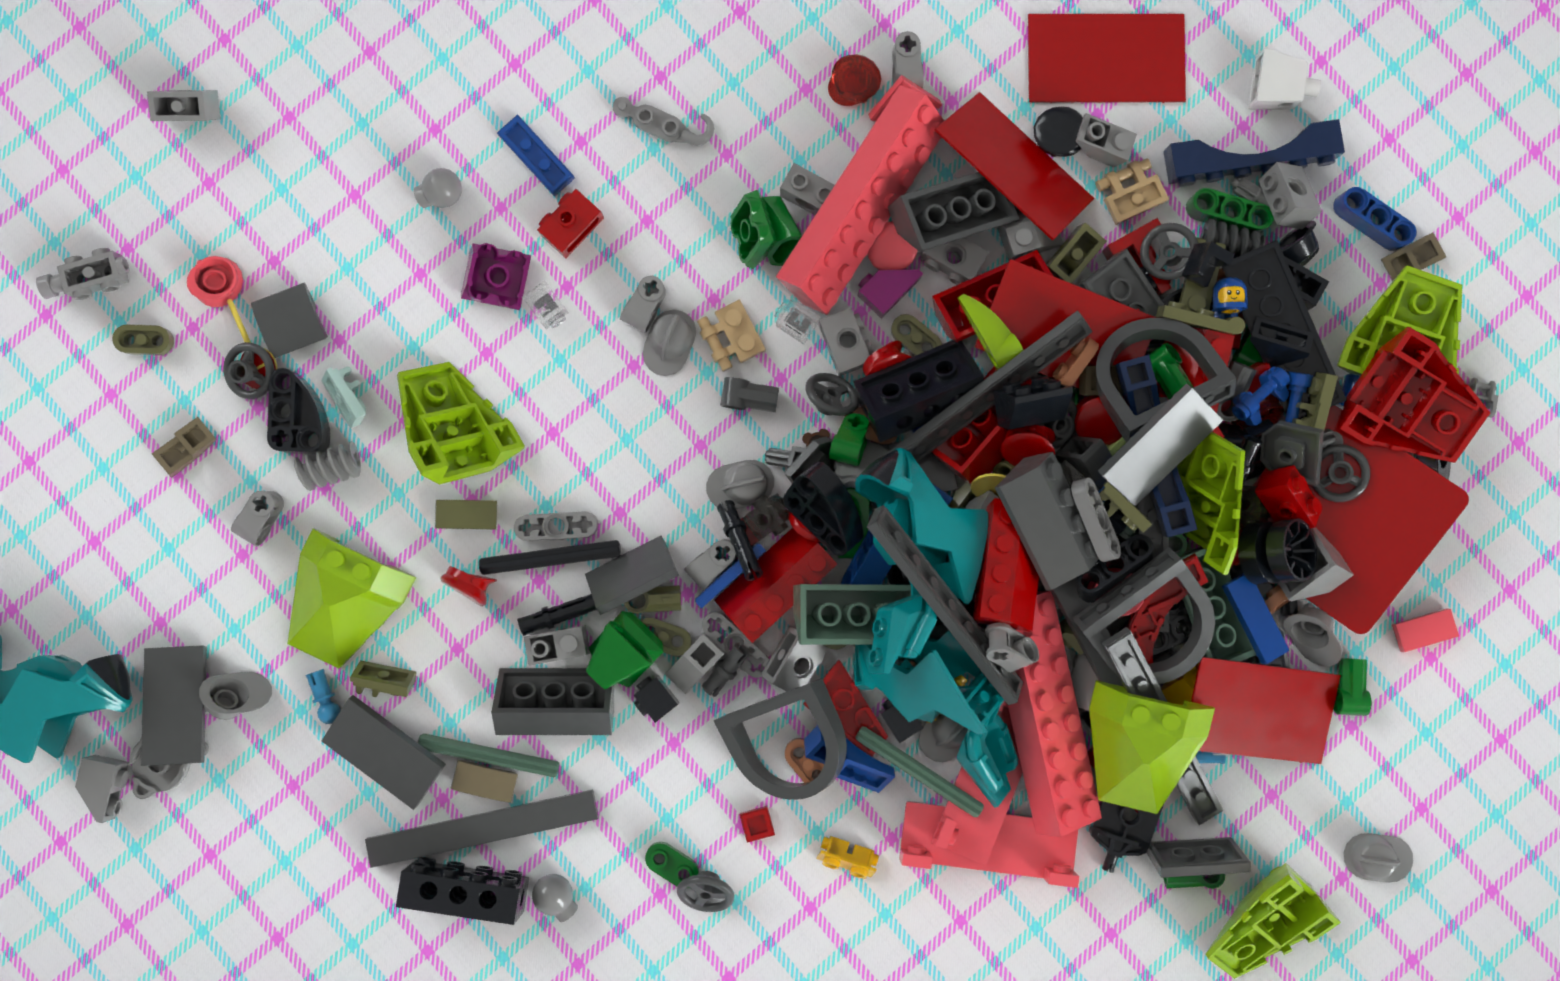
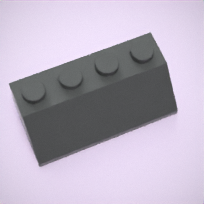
M979 172L901 195L887 207L898 235L919 252L1019 220L1014 204Z
M1048 452L1023 458L995 489L1046 591H1049L1089 571L1099 558L1077 509L1071 488L1054 453Z
M499 668L491 711L495 735H612L614 685L608 689L602 688L588 675L586 668Z

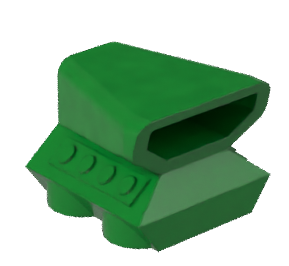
M758 190L747 193L742 197L730 216L731 232L739 243V258L742 263H745L751 269H754L766 257L771 265L783 266L802 237L781 196L762 197Z
M621 611L613 621H609L604 631L588 647L592 657L586 672L604 689H608L617 683L630 688L664 652L662 641L633 613Z

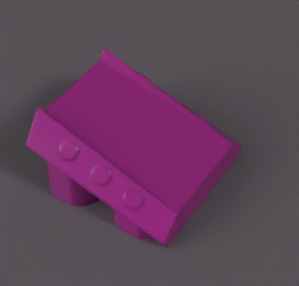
M472 243L461 290V299L520 310L531 255L515 250L498 249L488 243L481 245Z

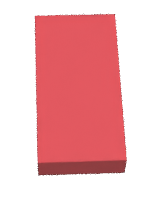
M1447 608L1392 624L1400 652L1411 651L1459 637L1452 611Z

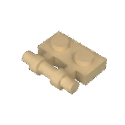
M1148 158L1140 162L1135 160L1127 164V168L1116 173L1111 171L1105 174L1103 179L1095 182L1099 192L1109 188L1113 193L1106 197L1104 202L1115 225L1169 200L1157 174L1146 178L1144 172L1152 168ZM1130 178L1134 179L1136 184L1125 189L1123 188L1121 182Z
M740 299L715 311L719 323L711 325L707 316L697 321L702 330L700 332L702 339L707 340L713 352L711 356L715 363H719L723 372L733 367L728 357L736 354L739 362L743 363L766 351ZM722 332L726 334L731 344L723 348L717 337Z

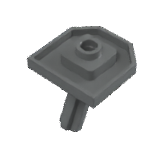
M1280 420L1262 433L1260 461L1269 471L1295 465L1300 475L1305 477L1308 485L1317 486L1320 483L1322 448L1335 443L1336 436L1331 429L1324 430Z
M827 436L813 440L807 448L792 446L791 451L769 448L765 453V462L767 464L788 468L784 473L791 483L815 462L825 463L833 472L835 471L834 460L829 459L832 440Z

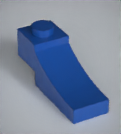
M817 725L804 739L805 757L825 764V741ZM846 738V759L837 778L880 793L895 778L894 767L866 754Z

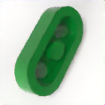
M666 842L653 843L646 852L645 861L648 868L676 887L683 880L679 876L680 870L686 869L690 876L698 875L699 867L693 859ZM656 854H663L665 861L662 863L656 862L654 859Z

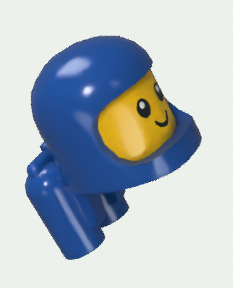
M1227 277L1216 282L1213 287V309L1211 310L1215 312L1214 317L1220 319L1238 317V313L1248 309L1247 288L1241 279Z

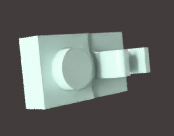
M331 367L326 370L321 381L349 427L353 428L361 424L366 415L363 401L353 393V391L357 390L360 382L358 380L352 383L344 381V377L349 376L352 371L350 367L340 370L337 368L333 370Z

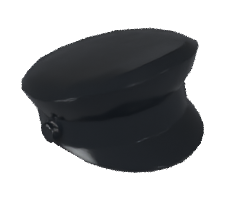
M1053 107L1044 111L1037 118L1033 127L1034 138L1037 144L1045 153L1050 154L1052 157H1067L1078 153L1081 147L1077 144L1076 138L1083 117L1078 111L1069 107Z

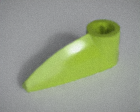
M966 294L957 298L980 343L997 370L1024 351L1017 337L1010 332L992 310Z

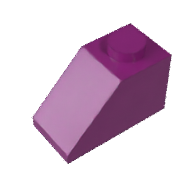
M878 270L874 275L868 273L858 284L861 289L858 291L857 296L882 319L921 279L923 273L920 270Z

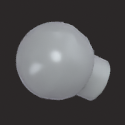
M446 168L433 169L424 177L422 184L414 188V196L422 208L432 205L439 208L450 207L459 200L462 193L459 177Z
M549 874L539 879L535 884L532 900L536 909L543 914L555 916L560 922H564L577 911L578 905L573 901L572 887L565 877L558 874Z

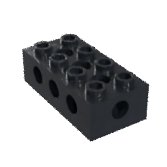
M952 340L853 382L859 404L881 443L926 424L984 380V375L963 341L956 342Z
M419 857L418 860H415L401 871L396 907L514 925L524 912L529 877L522 876V872L516 870H505V873L493 872L494 868L489 866H476V869L466 868L462 862L449 861L446 865L436 863L434 858Z

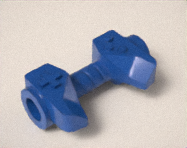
M1271 367L1259 376L1261 387L1253 394L1251 392L1238 394L1233 399L1235 405L1232 407V412L1234 416L1244 421L1246 425H1258L1262 422L1259 403L1269 394L1274 395L1281 402H1285L1289 396L1286 385L1290 382V376L1284 369Z

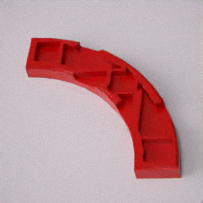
M1195 553L1182 559L1200 586L1208 583ZM1175 577L1145 598L1142 606L1131 614L1127 625L1148 664L1153 663L1154 643L1165 620V616L1175 604L1187 595Z

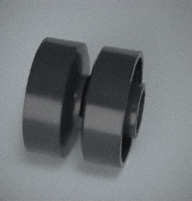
M1301 519L1279 520L1274 523H1252L1246 525L1240 534L1238 557L1245 577L1255 585L1275 584L1280 581L1284 583L1309 580L1315 571L1317 547L1310 527Z

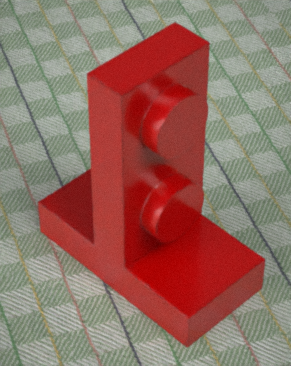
M1158 218L1107 245L1102 250L1106 260H1110L1121 250L1127 249L1139 268L1142 267L1140 258L1141 244L1148 232L1161 225ZM1150 245L1149 258L1154 265L1157 256L1155 250ZM1150 274L1157 285L1158 290H1156L1158 296L1171 289V280L1158 279Z

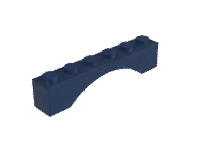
M1336 119L1311 123L1291 142L1275 150L1259 154L1225 152L1211 147L1199 139L1171 143L1163 153L1168 183H1178L1179 187L1193 185L1196 183V180L1206 179L1207 183L1223 180L1224 176L1234 175V178L1237 179L1252 175V172L1262 171L1264 175L1276 162L1302 166L1303 168H1306L1307 164L1317 163L1318 166H1327L1335 163V159L1345 153L1340 121Z
M1149 355L1115 365L1124 400L1134 415H1139L1160 405L1157 382ZM1176 466L1150 491L1161 533L1165 537L1197 530L1191 504Z

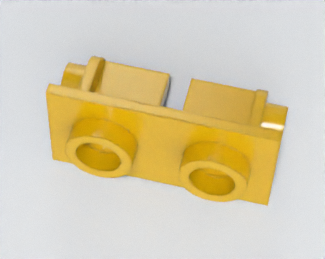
M833 836L823 838L821 848L825 849V851L821 850L816 859L823 861L822 864L831 869H839L841 867L850 870L852 876L861 879L874 875L877 869L871 867V865L876 866L879 855L874 854V850L855 844L852 854H849L847 850L850 842Z

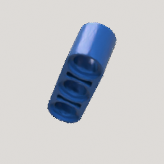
M1360 187L1348 189L1339 195L1333 203V209L1341 219L1389 251H1395L1410 244L1417 235L1416 227L1411 221ZM1347 198L1354 201L1355 208L1348 205ZM1371 214L1378 218V225L1372 222ZM1394 230L1400 232L1402 236L1401 241L1395 237Z
M868 530L844 573L841 584L881 585L892 565L887 564L874 546L873 534L870 530Z

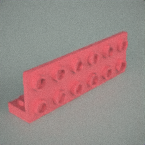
M1005 701L1000 706L997 714L1007 724L1018 757L1017 767L1006 773L1011 790L1001 804L994 808L961 766L954 785L984 805L983 810L976 818L952 802L947 801L931 841L937 847L951 851L983 866L989 860L1023 773L1009 708Z
M911 801L906 802L899 860L903 866L931 869L932 864L1044 878L1051 885L1078 888L1079 875L1074 871L1078 830L1062 837L1036 834L1033 817L1006 814L989 860L983 866L931 843L945 806Z

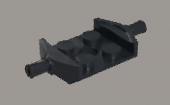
M1102 801L1100 806L1102 819L1095 821L1094 826H1090L1089 832L1107 851L1102 866L1103 870L1108 872L1109 869V872L1113 873L1118 857L1140 856L1147 853L1163 806L1157 814L1137 810V817L1134 820L1127 821L1122 818V815L1129 807Z

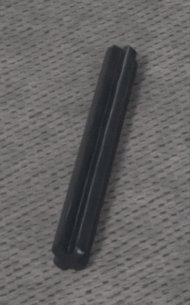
M618 540L485 557L479 559V570L482 575L614 558L621 556V546Z

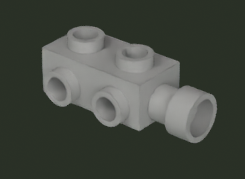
M99 248L93 250L92 256L83 259L81 256L65 258V264L57 266L58 275L47 274L36 278L38 291L44 299L56 297L63 291L64 294L74 297L76 300L92 297L94 292L101 290L104 292L115 291L120 288V285L129 283L127 275L129 273V265L122 255L110 251L109 248ZM84 277L88 278V281L82 283Z

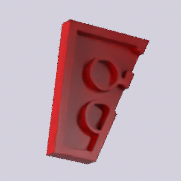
M838 659L823 677L824 683L842 722L846 738L866 754L873 757L875 752L855 738L860 728L866 727L885 740L888 738V735ZM804 701L803 705L809 709L807 703Z

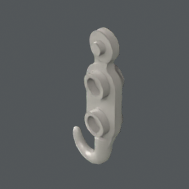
M619 97L613 102L615 115L621 118L631 117L637 128L666 142H681L698 146L710 141L714 134L713 121L705 114H701V119L706 122L707 129L704 134L696 135L690 132L677 117L653 106L645 104L635 107L626 97Z

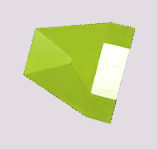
M1408 265L1405 266L1348 336L1337 366L1349 374L1361 376L1380 347L1405 328L1411 327L1435 342L1441 349L1440 352L1456 368L1459 374V368H1457V350H1460L1458 324L1461 322L1463 285Z
M450 362L398 372L397 380L408 452L422 476L439 485L490 472L524 449L525 445L513 424L506 417L502 419L492 409L493 404L488 399L483 400L473 390L474 385Z
M1211 432L1177 465L1197 526V530L1183 534L1207 550L1203 559L1204 562L1223 575H1228L1238 548L1245 451L1216 433Z
M313 528L299 557L287 644L339 669L385 623L386 619L395 610L400 608L405 602L416 577L392 565H384L339 543L340 540Z
M1095 680L1089 705L1098 800L1157 814L1207 739L1215 708L1185 700L1183 705L1130 694L1127 693L1123 686Z
M1285 863L1274 868L1267 877L1262 879L1242 899L1205 955L1211 962L1235 979L1266 964V957L1282 951L1283 955L1292 952L1291 945L1304 939L1308 943L1313 942L1341 922L1312 886Z

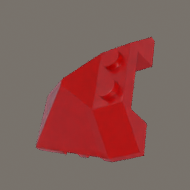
M1407 327L1379 348L1348 393L1338 428L1364 444L1377 445L1455 463L1490 415V412L1470 386L1462 380L1456 368L1447 361L1437 344L1411 327Z

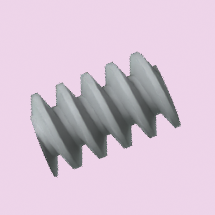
M353 441L349 442V451H346L341 444L338 445V454H335L332 448H327V457H324L320 451H317L315 461H313L309 454L305 455L304 464H302L298 457L294 459L296 474L302 485L309 491L314 490L316 485L322 488L327 485V482L335 484L338 482V479L346 481L349 479V476L353 478L359 477L361 472L360 456Z

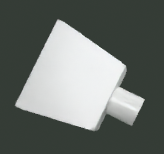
M1264 48L1255 60L1248 109H1295L1303 101L1304 95L1318 96L1321 80L1307 78V61Z

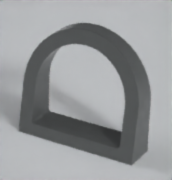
M1167 318L1140 319L1117 329L1102 345L1096 362L1097 391L1104 408L1126 443L1168 402L1157 405L1139 415H1134L1114 386L1110 375L1112 365L1125 348L1136 342L1149 339L1165 340L1182 347L1190 353L1208 379V381L1193 389L1210 407L1234 396L1237 378L1209 341L1191 326Z
M1170 547L1072 618L1102 659L1116 674L1117 672L1101 644L1105 641L1101 631L1174 577L1191 601L1194 615L1193 627L1188 640L1177 653L1166 660L1148 664L1158 684L1177 679L1190 671L1202 659L1211 644L1215 629V615L1211 601L1183 560Z
M823 678L714 720L723 741L742 774L754 786L772 796L788 800L805 799L814 796L830 786L839 776L844 766L847 752L846 735ZM805 700L823 735L826 746V759L822 771L814 780L806 783H792L774 776L763 766L755 753L743 722L794 702Z

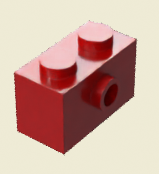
M577 189L572 193L567 192L560 199L559 207L552 214L547 213L539 222L540 227L537 229L539 234L564 258H567L604 219L602 212Z
M1295 465L1263 472L1255 493L1273 520L1276 522L1279 520L1301 519L1308 524L1310 529L1315 528L1322 512V505L1320 500L1314 496L1308 487L1305 477L1300 475Z

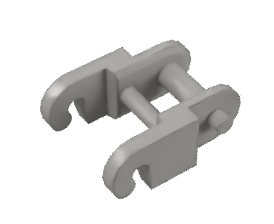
M1472 378L1468 385L1476 395L1477 388L1487 390L1486 396H1477L1487 403L1486 408L1490 409L1488 417H1494L1498 402V395H1495L1497 389L1495 381L1484 384L1478 383L1477 378Z

